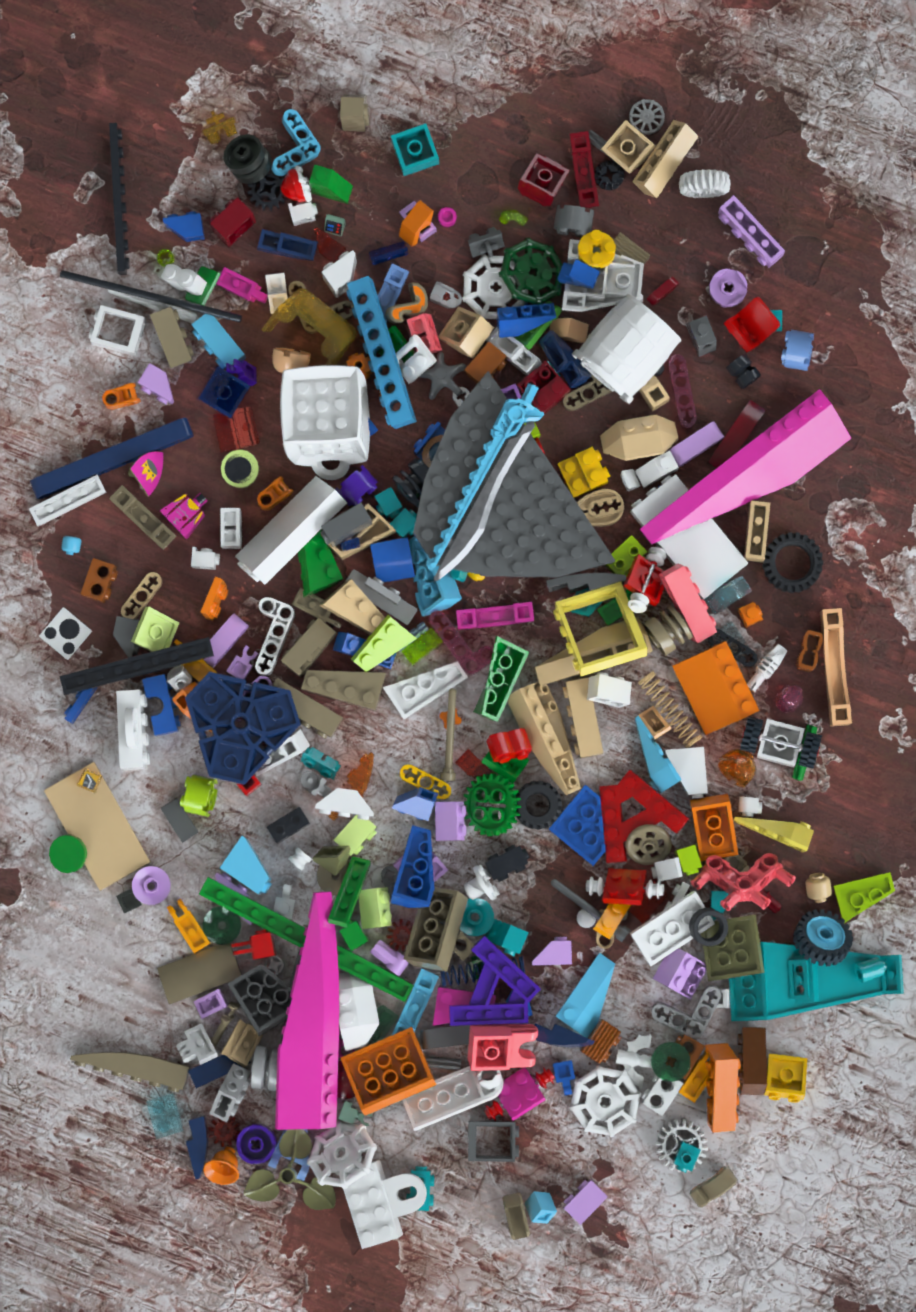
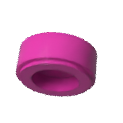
M450 207L442 208L438 213L440 225L451 227L455 224L457 220L456 212Z

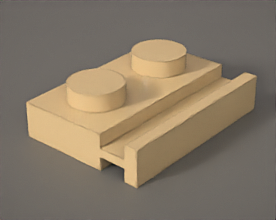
M239 1019L220 1054L226 1055L229 1059L245 1068L263 1035L258 1036L253 1026Z

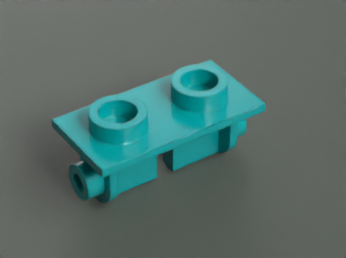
M308 747L302 755L301 762L306 767L320 772L323 777L334 780L336 773L341 768L339 762L329 756L323 761L321 758L324 753L314 747Z

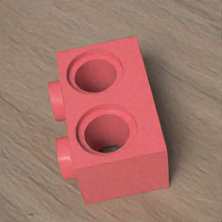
M423 313L407 319L411 336L414 334L418 335L432 354L442 350L431 314Z

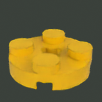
M593 230L580 239L578 257L581 262L593 268H605L614 260L616 245L608 234L600 230ZM593 247H599L601 252L593 253Z

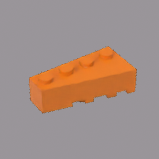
M728 1043L706 1044L705 1052L709 1054V1061L705 1062L710 1078L709 1081H706L707 1093L710 1098H707V1124L712 1132L735 1131L736 1123H738L736 1106L739 1105L737 1088L740 1087L738 1070L741 1068L740 1059L737 1058Z

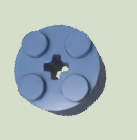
M797 330L786 332L785 347L787 349H783L781 357L784 367L808 371L814 333Z

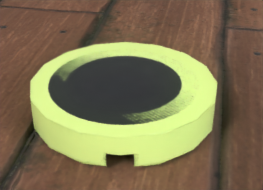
M235 450L227 454L223 459L221 473L229 485L236 488H244L254 483L259 473V466L254 455L248 451Z

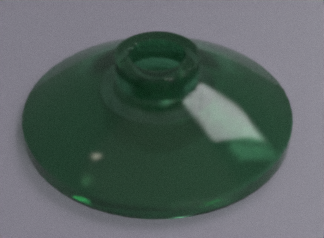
M222 906L214 907L207 912L203 919V932L212 943L218 945L229 944L240 933V917ZM220 922H225L226 927L224 929L219 928Z

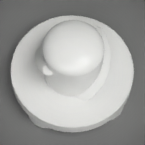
M481 865L474 866L473 870L476 878L464 884L467 896L474 900L486 893L492 901L495 900L500 893L496 886H492L489 879H491L489 872L486 868L483 869Z

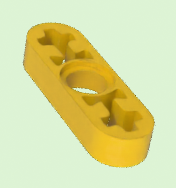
M408 764L401 768L400 777L403 781L419 788L422 787L420 785L421 778L429 777L431 785L425 789L431 790L434 786V781H437L439 783L436 786L440 788L446 786V791L448 792L447 795L439 796L440 792L434 789V792L438 793L437 798L445 800L450 797L451 787L446 782L413 765ZM411 768L414 775L417 776V772L422 774L418 777L417 784L413 783L415 778L410 776L408 779L405 778L403 771Z

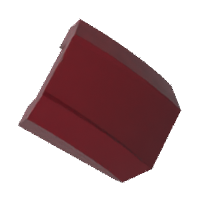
M536 153L520 179L518 190L522 196H526L542 206H551L570 170L547 156Z

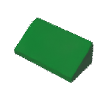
M201 266L197 274L207 282L202 295L199 296L187 292L185 300L205 306L220 277V273Z

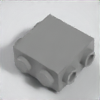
M232 1065L218 1091L209 1114L225 1122L228 1121L230 1115L235 1116L238 1105L246 1094L244 1091L247 1090L251 1082L248 1080L250 1071L238 1065Z

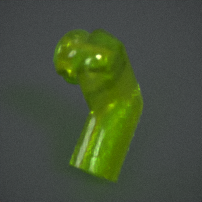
M506 210L501 213L499 221L502 224H507L509 221L514 220L521 226H524L528 218L517 210Z

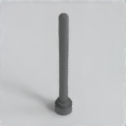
M551 880V885L597 920L600 919L601 912L558 880ZM620 925L615 930L614 935L616 939L622 942L631 930L625 925L624 927Z

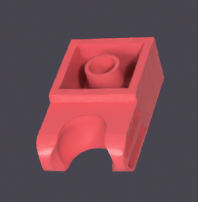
M533 1024L470 1025L467 1059L471 1071L510 1070V1068L534 1066L536 1057L533 1052L520 1049L519 1047L525 1042L536 1040L538 1028Z

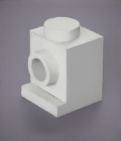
M298 202L296 206H292V203L288 204L294 226L316 221L315 215L318 212L315 203Z
M192 547V568L216 570V565L220 563V554L212 552V549L201 548V551H198L197 547Z

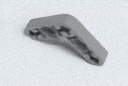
M715 985L707 986L692 1016L663 1002L654 1004L651 1011L652 1016L655 1020L687 1036L699 1038L704 1033L719 1003L721 991ZM715 990L717 997H713L710 1004L706 1003L709 998L707 992ZM663 1007V1012L668 1015L669 1011H672L669 1021L666 1020L667 1016L664 1014L658 1016L655 1009ZM700 1007H707L709 1014L705 1017L700 1016L698 1010ZM675 1015H680L683 1018L681 1025H675L672 1022V1018ZM687 1019L690 1020L689 1025H699L700 1032L696 1031L693 1033L692 1028L687 1026L686 1030L683 1029Z

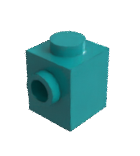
M391 487L374 496L378 503L375 507L381 516L385 515L386 519L389 517L393 519L401 513L403 506Z
M404 508L390 523L399 537L406 538L408 535H413L417 514L411 509L408 511Z
M681 1141L673 1160L676 1169L684 1173L687 1170L692 1172L701 1149Z

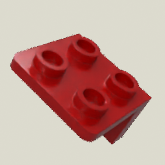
M760 297L754 298L738 314L723 323L727 327L728 332L734 336L746 353L757 348L780 327V322Z

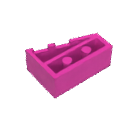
M438 987L433 1026L450 1023L449 1005H469L473 992ZM492 995L489 1004H495L496 995Z

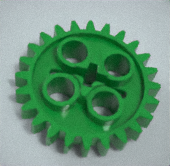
M493 773L490 775L483 774V777H476L477 781H471L473 787H466L469 794H463L467 798V801H464V805H467L466 812H468L465 819H471L469 826H475L474 831H480L481 835L499 836L500 833H507V829L513 828L511 823H517L514 817L520 816V813L516 810L521 808L520 805H517V801H520L521 798H516L515 796L519 791L512 790L515 784H508L509 778L503 779V775L496 776ZM483 791L485 792V797H484V798L482 797V792H483ZM500 792H501V794H502V799H501V800H500V798H499V793H500ZM477 803L505 804L506 807L478 806ZM482 810L484 811V817L481 816ZM499 811H500V813H501V818H500V819H499V817H498Z

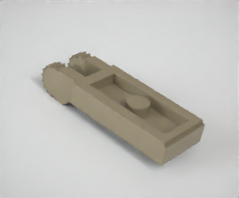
M300 588L292 605L340 629L341 624L329 618L331 612L319 606L325 600L314 594L303 598L304 589Z

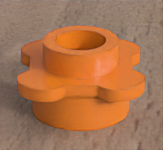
M455 708V725H459L462 719L458 717L457 709ZM448 711L441 712L439 715L440 719L444 722L445 729H447Z

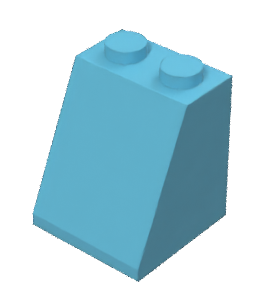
M241 836L220 866V869L259 895L262 893L266 894L272 886L270 883L271 877L249 840Z

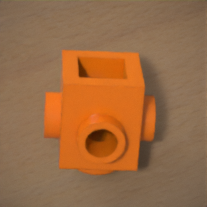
M355 353L348 357L349 360L346 361L347 366H356L362 363V367L359 369L362 371L365 379H368L372 374L368 361H370L369 356L365 358L363 353Z

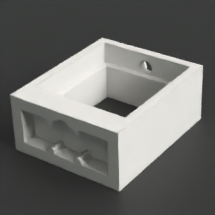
M100 305V309L96 310L94 315L95 326L89 332V339H91L92 345L136 357L146 324L145 317ZM105 313L135 321L128 346L98 338Z

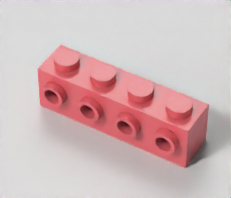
M678 563L658 574L677 612L687 622L693 636L691 640L699 643L717 633L715 628L716 622L712 616L708 615L706 611L708 606L703 599H700L698 595L700 590L695 583H692L690 579L692 575L688 567Z

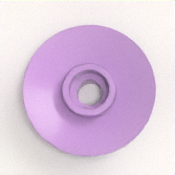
M144 867L135 874L132 880L134 896L140 902L147 905L161 903L170 892V879L166 872L158 867ZM148 883L154 884L153 890L147 888Z

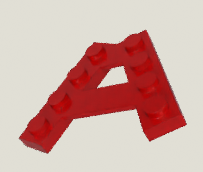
M632 770L626 773L618 785L599 786L606 863L627 862L625 841L635 828L646 824L656 825L663 822L673 832L678 834L689 820L684 813ZM633 797L646 810L623 822L621 803Z

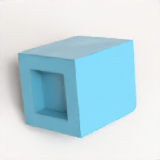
M534 1191L525 1202L531 1222L547 1224L557 1212L552 1197L547 1192Z

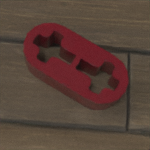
M672 276L650 294L646 300L653 307L680 283Z

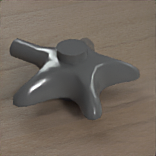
M440 351L437 354L435 365L419 376L420 378L431 380L430 400H433L444 387L450 388L457 396L463 392L455 384L453 378L459 372L465 370L466 365L464 363L446 365L444 354Z

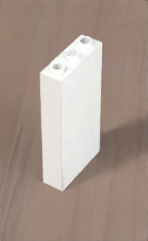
M676 474L673 477L668 475L661 481L662 486L658 489L652 488L646 493L647 498L643 501L639 499L631 505L633 509L630 513L641 527L688 491ZM712 518L655 543L666 552L667 558L673 566L679 563L684 567H688L692 575L690 579L692 583L698 586L700 590L698 595L703 600L748 564Z
M315 476L235 556L239 560L238 566L256 582L260 580L266 584L322 529L321 526L329 522L347 502L335 489Z

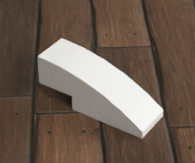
M497 327L486 339V342H491L507 356L506 359L526 376L542 364L537 356L527 350L514 337L499 338Z

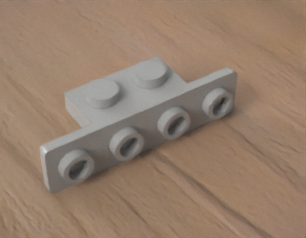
M355 569L352 570L347 580L352 579L374 605L404 624L409 625L417 612V608L402 600L399 596L400 592L392 587L387 589L382 586L384 582L376 577L373 579L367 578Z

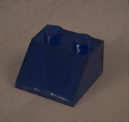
M216 366L196 399L231 419L250 385L221 367Z

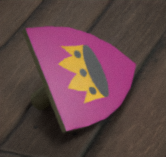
M153 451L145 453L129 468V477L136 478L147 497L151 495L159 483L163 469V452Z

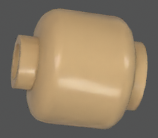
M824 873L809 875L805 882L807 897L815 900L816 903L825 902L826 898L832 894L830 878L825 876Z

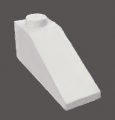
M301 729L292 733L276 752L273 751L269 755L270 758L255 773L256 776L293 758L310 746Z

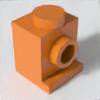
M754 602L738 610L745 628L763 620L762 611Z

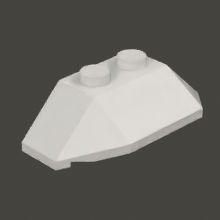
M348 972L339 973V1025L345 1051L361 1049L367 1045L380 1024L373 987L371 984Z

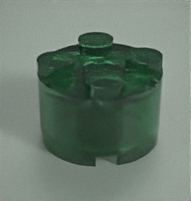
M664 1042L659 1044L652 1052L650 1064L656 1076L664 1081L674 1082L682 1079L688 1073L691 1060L688 1051L682 1045L675 1042ZM669 1056L676 1060L673 1062L674 1066L672 1067L665 1064Z

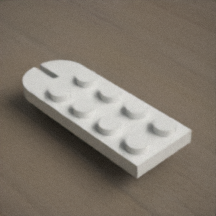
M470 1066L436 1079L437 1085L403 1099V1103L412 1127L416 1131L496 1098L503 1089V1078L500 1070L471 1071Z

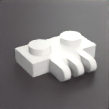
M202 1023L184 1031L187 1040L176 1045L185 1063L197 1058L200 1065L218 1057Z

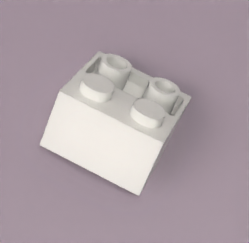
M353 250L350 253L348 251L344 252L339 256L338 261L335 263L330 262L323 267V280L336 298L348 290L347 283L352 282L354 279L357 260Z

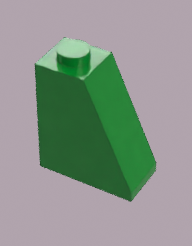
M314 165L309 181L311 193L348 204L353 185L334 170Z

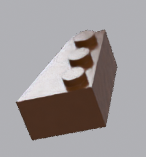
M742 1027L741 1034L737 1036V1043L741 1045V1052H738V1058L741 1063V1071L738 1072L741 1083L740 1095H764L767 1087L766 1028Z

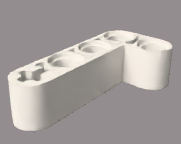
M265 597L259 602V609L263 615L272 618L273 621L256 661L255 668L260 675L269 676L275 668L294 620L295 612L290 605L270 597ZM266 602L273 604L271 611L263 610V605ZM289 609L291 611L290 617L282 618V610ZM276 627L284 629V633L281 636L274 635ZM271 644L277 647L274 654L267 653V647ZM265 655L268 658L273 659V661L268 660L267 665L269 669H265L264 672H262V668L260 667V665L265 664L266 658L263 657Z

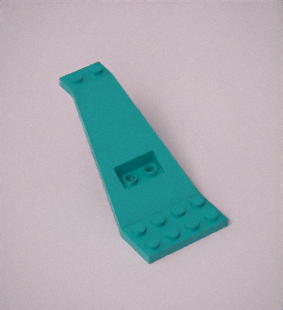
M760 942L765 973L729 978L731 1021L772 1020L885 994H904L902 955H875L849 951L841 963L838 962L837 965L833 966L831 964V966L826 967L825 963L823 966H819L817 961L815 964L811 963V958L806 960L804 958L805 954L800 955L799 949H796L795 945L773 942ZM875 957L883 960L886 965V971H884L883 976L863 983L858 980L854 969L855 964ZM799 966L803 968L801 973L798 970ZM801 985L804 987L803 992L799 989Z

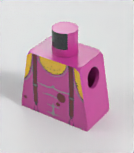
M201 493L193 500L184 494L161 509L160 512L187 540L205 517L200 508L208 500Z

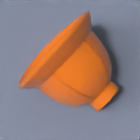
M226 1146L224 1150L218 1151L212 1160L205 1163L203 1171L210 1181L220 1185H228L238 1180V1160L235 1155V1149Z

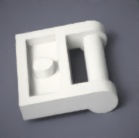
M416 334L410 337L409 342L396 353L402 376L408 384L414 382L437 361ZM413 347H416L418 351L403 363L401 358Z

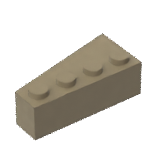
M306 670L301 689L305 692L376 711L387 674L381 672Z

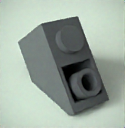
M117 616L113 636L128 658L135 655L138 656L140 646L131 642L140 620Z

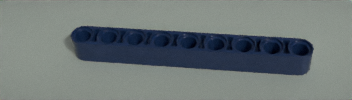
M181 418L30 480V484L36 499H42L75 486L95 475L99 476L134 462L145 453L158 452L192 438L194 434L188 419Z

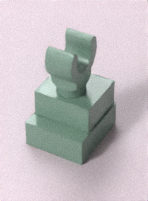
M345 1100L338 1119L351 1124L357 1119L363 1125L369 1126V1123L363 1121L365 1115L362 1112H358V1109L351 1107L352 1102Z

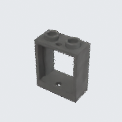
M469 1121L468 1161L515 1162V1157H519V1145H515V1138H519V1126H515V1121ZM476 1126L510 1127V1156L476 1155Z

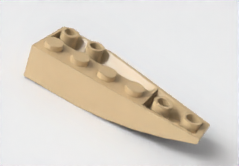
M637 617L636 621L647 646V654H650L653 650L648 634L639 617ZM625 621L602 627L576 643L584 664L635 648ZM567 649L535 667L540 686L580 674L579 670L575 671L572 663L574 657L568 653Z
M538 681L511 693L507 702L519 728H525L532 751L541 765L566 795L581 789L562 716L548 685L540 686Z

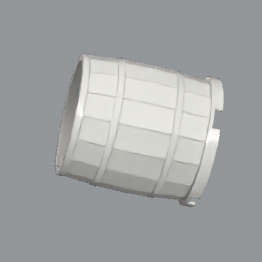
M627 293L601 320L592 333L589 334L579 350L576 349L572 353V356L575 359H580L582 361L580 364L609 390L620 395L619 398L624 402L630 404L634 399L633 396L660 369L675 347L681 342V339L654 312Z

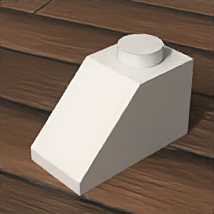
M668 451L652 459L637 469L635 473L643 488L676 472L679 467L671 452Z
M679 857L655 862L654 867H651L653 879L657 878V882L658 880L665 881L682 877Z

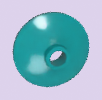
M469 898L460 930L469 936H481L491 929L494 923V911L487 901L481 898L474 900ZM472 914H478L479 919L473 921L471 918Z

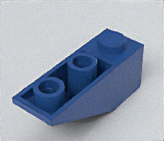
M554 303L497 308L499 338L520 336L555 319Z
M338 632L333 650L353 657L366 640L349 633ZM396 653L379 663L378 666L391 669Z

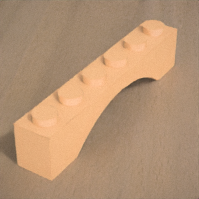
M842 608L824 609L820 612L830 726L852 724L845 672Z

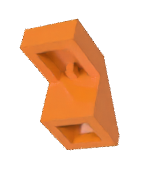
M419 200L401 223L399 237L411 247L415 246L418 243L420 231L431 224L434 211Z

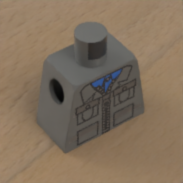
M707 316L685 324L698 357L716 351V337Z

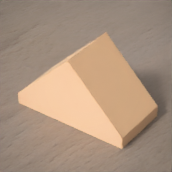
M558 318L550 324V330H553L564 341L584 343L587 339L589 324L572 318Z
M654 706L638 715L652 734L653 741L671 730L669 724Z

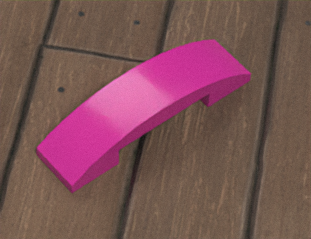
M532 602L480 609L456 610L458 630L498 627L534 621Z

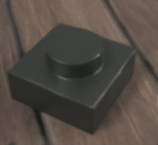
M132 889L116 896L124 913L142 906V903L134 896Z

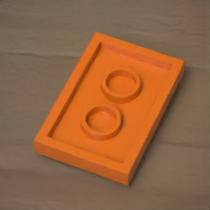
M216 576L201 609L202 615L211 621L214 620V617L218 618L221 611V600L226 599L229 591L223 579Z

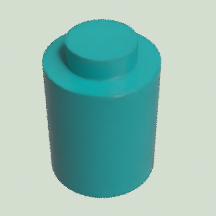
M875 957L855 964V974L858 980L863 983L883 976L884 971H886V965L883 960Z

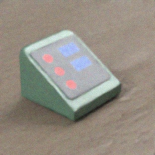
M330 214L326 215L324 232L342 236L346 225L345 219Z

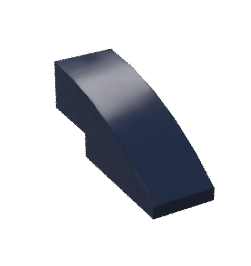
M262 229L257 250L279 256L313 261L318 242Z
M550 330L539 341L556 373H562L570 388L582 386L591 377L589 371L580 364L582 361L572 356L574 351L553 330Z
M535 1023V1026L538 1028L536 1041L544 1044L573 1048L593 1045L595 1042L557 1024L550 1030Z
M221 1055L188 1072L197 1089L228 1074L233 1064L240 1067L243 1066L232 1061L226 1055Z
M205 1116L188 1120L193 1139L187 1140L186 1145L195 1179L201 1178L208 1153V1127Z

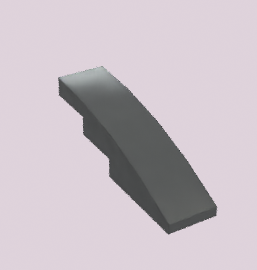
M583 573L547 580L546 585L549 592L567 587L569 594L586 588L592 591L621 582L623 585L626 575Z

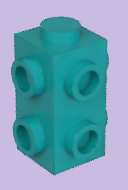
M415 1166V1169H411V1174L418 1176L424 1182L427 1191L426 1200L418 1211H429V1207L433 1206L434 1194H430V1186L434 1187V1175H431V1170H427V1166ZM410 1186V1194L406 1193V1199L417 1195L415 1187Z

